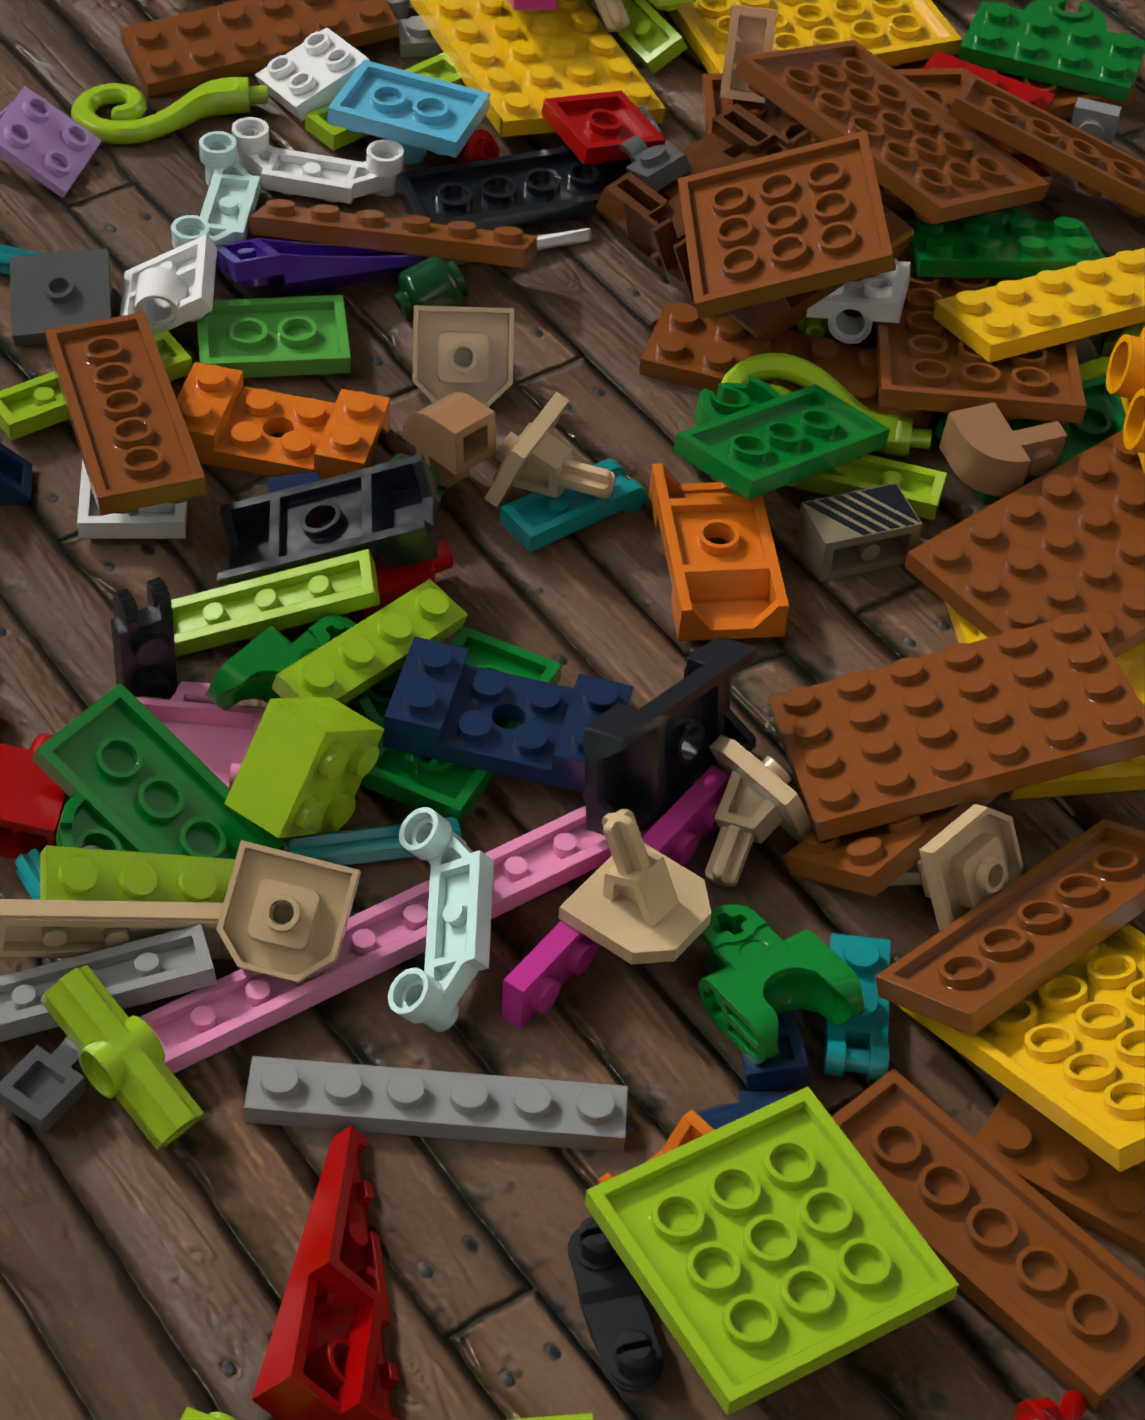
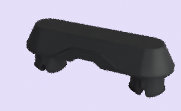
M591 1216L581 1223L568 1242V1256L575 1276L580 1305L590 1337L598 1350L604 1372L609 1381L624 1392L638 1393L653 1387L661 1378L664 1369L663 1355L650 1316L646 1311L638 1283Z

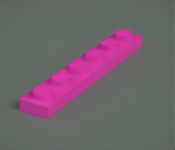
M712 765L642 837L643 842L681 866H685L693 857L699 841L710 830L716 832L720 829L714 818L731 775ZM561 920L503 980L501 1017L521 1029L537 1012L543 1014L548 1011L557 999L561 986L573 974L579 976L586 971L593 961L600 944Z

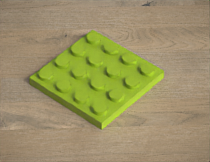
M805 1087L586 1190V1208L727 1416L954 1300L959 1287L957 1281L809 1087Z

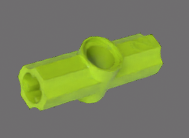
M88 965L80 968L76 967L61 977L43 994L40 1002L79 1050L80 1066L89 1082L104 1097L110 1099L116 1097L156 1150L171 1144L200 1120L204 1112L164 1063V1049L153 1029L138 1016L132 1015L128 1017Z

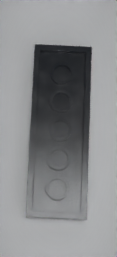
M568 146L401 172L396 175V190L409 216H425L430 218L431 223L448 225V223L453 221H469L476 224V229L492 231L497 227L503 226L517 228L533 227L538 224L576 220L581 217L598 215L596 205L604 188L627 174L625 167L631 164L632 161L631 159L607 161L599 165L583 164Z

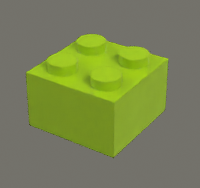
M332 697L272 698L269 700L224 804L277 838L338 832L349 821L355 810L356 800L354 797L363 777L371 771L378 759V744L385 729Z

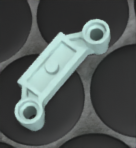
M223 131L206 133L199 140L200 161L205 165V180L207 185H209V189L200 216L185 215L173 221L171 234L174 248L205 234L208 235L215 245L246 240L250 229V216L255 212L261 192L260 176L250 175L237 161V142L235 137Z
M421 807L411 812L403 821L399 831V841L403 848L418 859L428 861L431 865L424 971L419 968H409L401 972L390 986L388 1003L395 1013L409 1022L424 1023L434 1031L443 1032L449 1029L457 1020L459 1014L458 1001L478 971L489 968L494 860L481 850L473 852L462 838L452 832L450 823L444 817L429 807Z

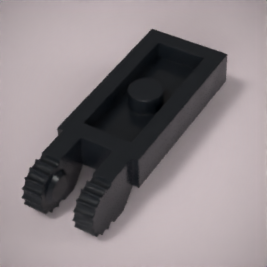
M158 577L146 582L148 607L138 610L137 603L128 589L125 588L113 593L114 618L111 619L116 685L121 683L135 697L146 696L166 699L175 694L178 685L171 597L165 581Z

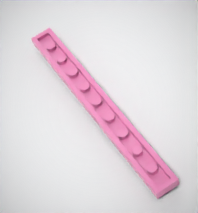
M586 805L485 853L494 860L491 919L602 866L612 856L605 836L586 829ZM659 817L653 823H651L642 831H640L641 837H643L661 817ZM430 879L349 917L337 962L300 984L239 969L218 979L216 985L197 989L140 1016L159 1038L165 1053L164 1063L173 1074L425 952Z

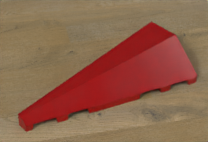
M352 1125L332 1138L251 1399L276 1420H401L393 1418L390 1389L399 1382L398 1369L396 1364L389 1361L386 1362L382 1331L391 1324L380 1236L372 1231H368L365 1208L374 1200L373 1185L365 1180L362 1181L358 1156L367 1147V1140Z

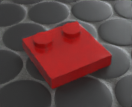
M622 90L545 98L541 115L583 164L599 165L607 161L630 159L628 154L621 151L618 145L634 135L640 137L648 148L665 145L666 139Z

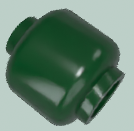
M432 256L403 270L399 275L401 291L393 294L402 316L407 321L414 317V305L464 307V298L469 296V291L454 261L446 263L442 258Z

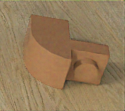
M453 392L410 415L404 423L402 438L416 447V455L422 453L427 464L439 470L441 474L440 484L449 488L469 477L471 467L496 454L495 412L466 393Z
M993 402L949 412L939 448L954 473L965 484L988 495L1005 497L1023 487L1025 477L1041 476L1055 469L1068 435L1059 421L1012 431L996 403Z

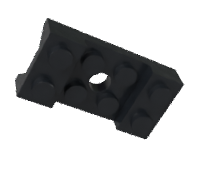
M422 453L220 506V516L230 546L229 570L217 573V581L220 587L369 549L372 557L380 556L387 571L439 558L436 482ZM332 520L326 526L321 527L322 522Z
M718 636L687 657L684 679L639 709L618 703L584 726L582 748L585 755V787L583 798L586 803L587 830L604 835L601 823L603 817L608 813H616L621 809H628L633 812L639 831H642L664 815L712 765L720 769L709 748L720 735L736 740L748 751L756 747V737L730 709L731 675L757 658L756 647Z

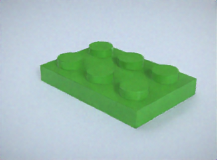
M343 295L213 300L212 311L197 320L200 363L242 370L243 378H278L282 376L351 373V355Z

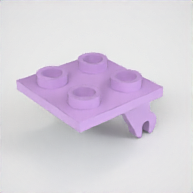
M24 86L14 101L0 113V161L8 159L63 198L102 140L58 110L43 97Z

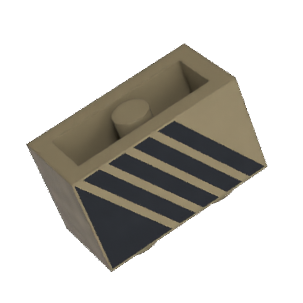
M892 483L801 502L795 541L819 582L905 564L907 553L918 546L922 522L898 484Z

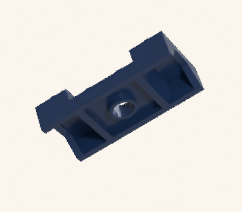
M414 637L384 716V748L580 793L584 792L585 755L582 748L584 726L618 703L631 707L634 686L578 674L575 687H565L468 665L469 649ZM502 719H510L518 722L520 725L516 729H504L497 726L495 722Z

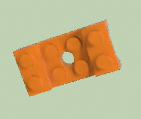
M194 362L177 397V402L200 464L269 477L319 472L321 480L370 467L372 453L380 433L388 435L390 430V397L341 389L336 402L333 403L315 398L273 392L266 389H256L244 386L242 370L214 364ZM273 433H285L280 438L269 436Z
M662 463L652 464L649 498L656 530H661L672 584L671 608L678 641L714 640L718 636L727 639L784 637L789 603L763 495L748 500L745 497L734 494L730 487L722 482L680 484ZM722 538L726 544H715L707 539Z

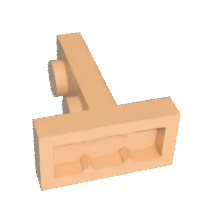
M732 5L720 91L721 98L758 103L766 102L765 97L753 93L748 87L749 84L735 74L734 71L740 56L778 50V44H774L778 10Z

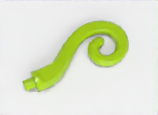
M228 77L211 80L194 88L159 112L142 118L147 110V101L143 93L135 86L108 83L92 87L81 93L72 105L71 119L85 127L89 132L102 140L101 142L139 143L165 136L206 117L251 113V104H268L267 85L250 86L249 77ZM114 103L123 104L112 108V120L103 119L95 114L102 106Z
M764 353L746 358L728 371L721 383H747L748 375L761 381H787L801 388L816 384L890 429L886 447L876 450V452L908 457L910 448L930 449L931 429L913 428V417L880 413L867 408L825 370L808 360L794 355ZM769 385L782 396L792 393L782 386Z

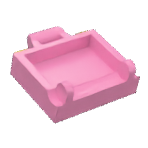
M182 681L170 700L146 696L136 697L231 789L266 710L264 707L241 705L233 706L229 710H223L205 695L211 683Z

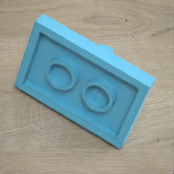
M363 60L328 106V123L346 128L352 132H362L398 142L404 149V164L409 165L422 162L424 156L427 155V150L437 155H447L456 158L490 109V93Z

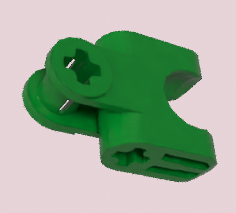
M339 615L326 616L319 619L293 643L271 626L218 669L205 695L223 710L231 709L242 700L257 699L269 703V700L272 698H281L272 689L276 675L355 626L356 623ZM353 698L344 705L353 709L357 700Z
M729 904L711 910L710 925L701 933L702 940L711 950L704 960L706 976L699 981L700 997L704 1008L713 1022L753 1063L759 1065L781 1054L778 1048L777 1015L795 1009L810 1010L820 1013L835 1025H840L863 1014L864 1001L860 979L854 970L813 932L802 930L782 940L762 917L747 906Z

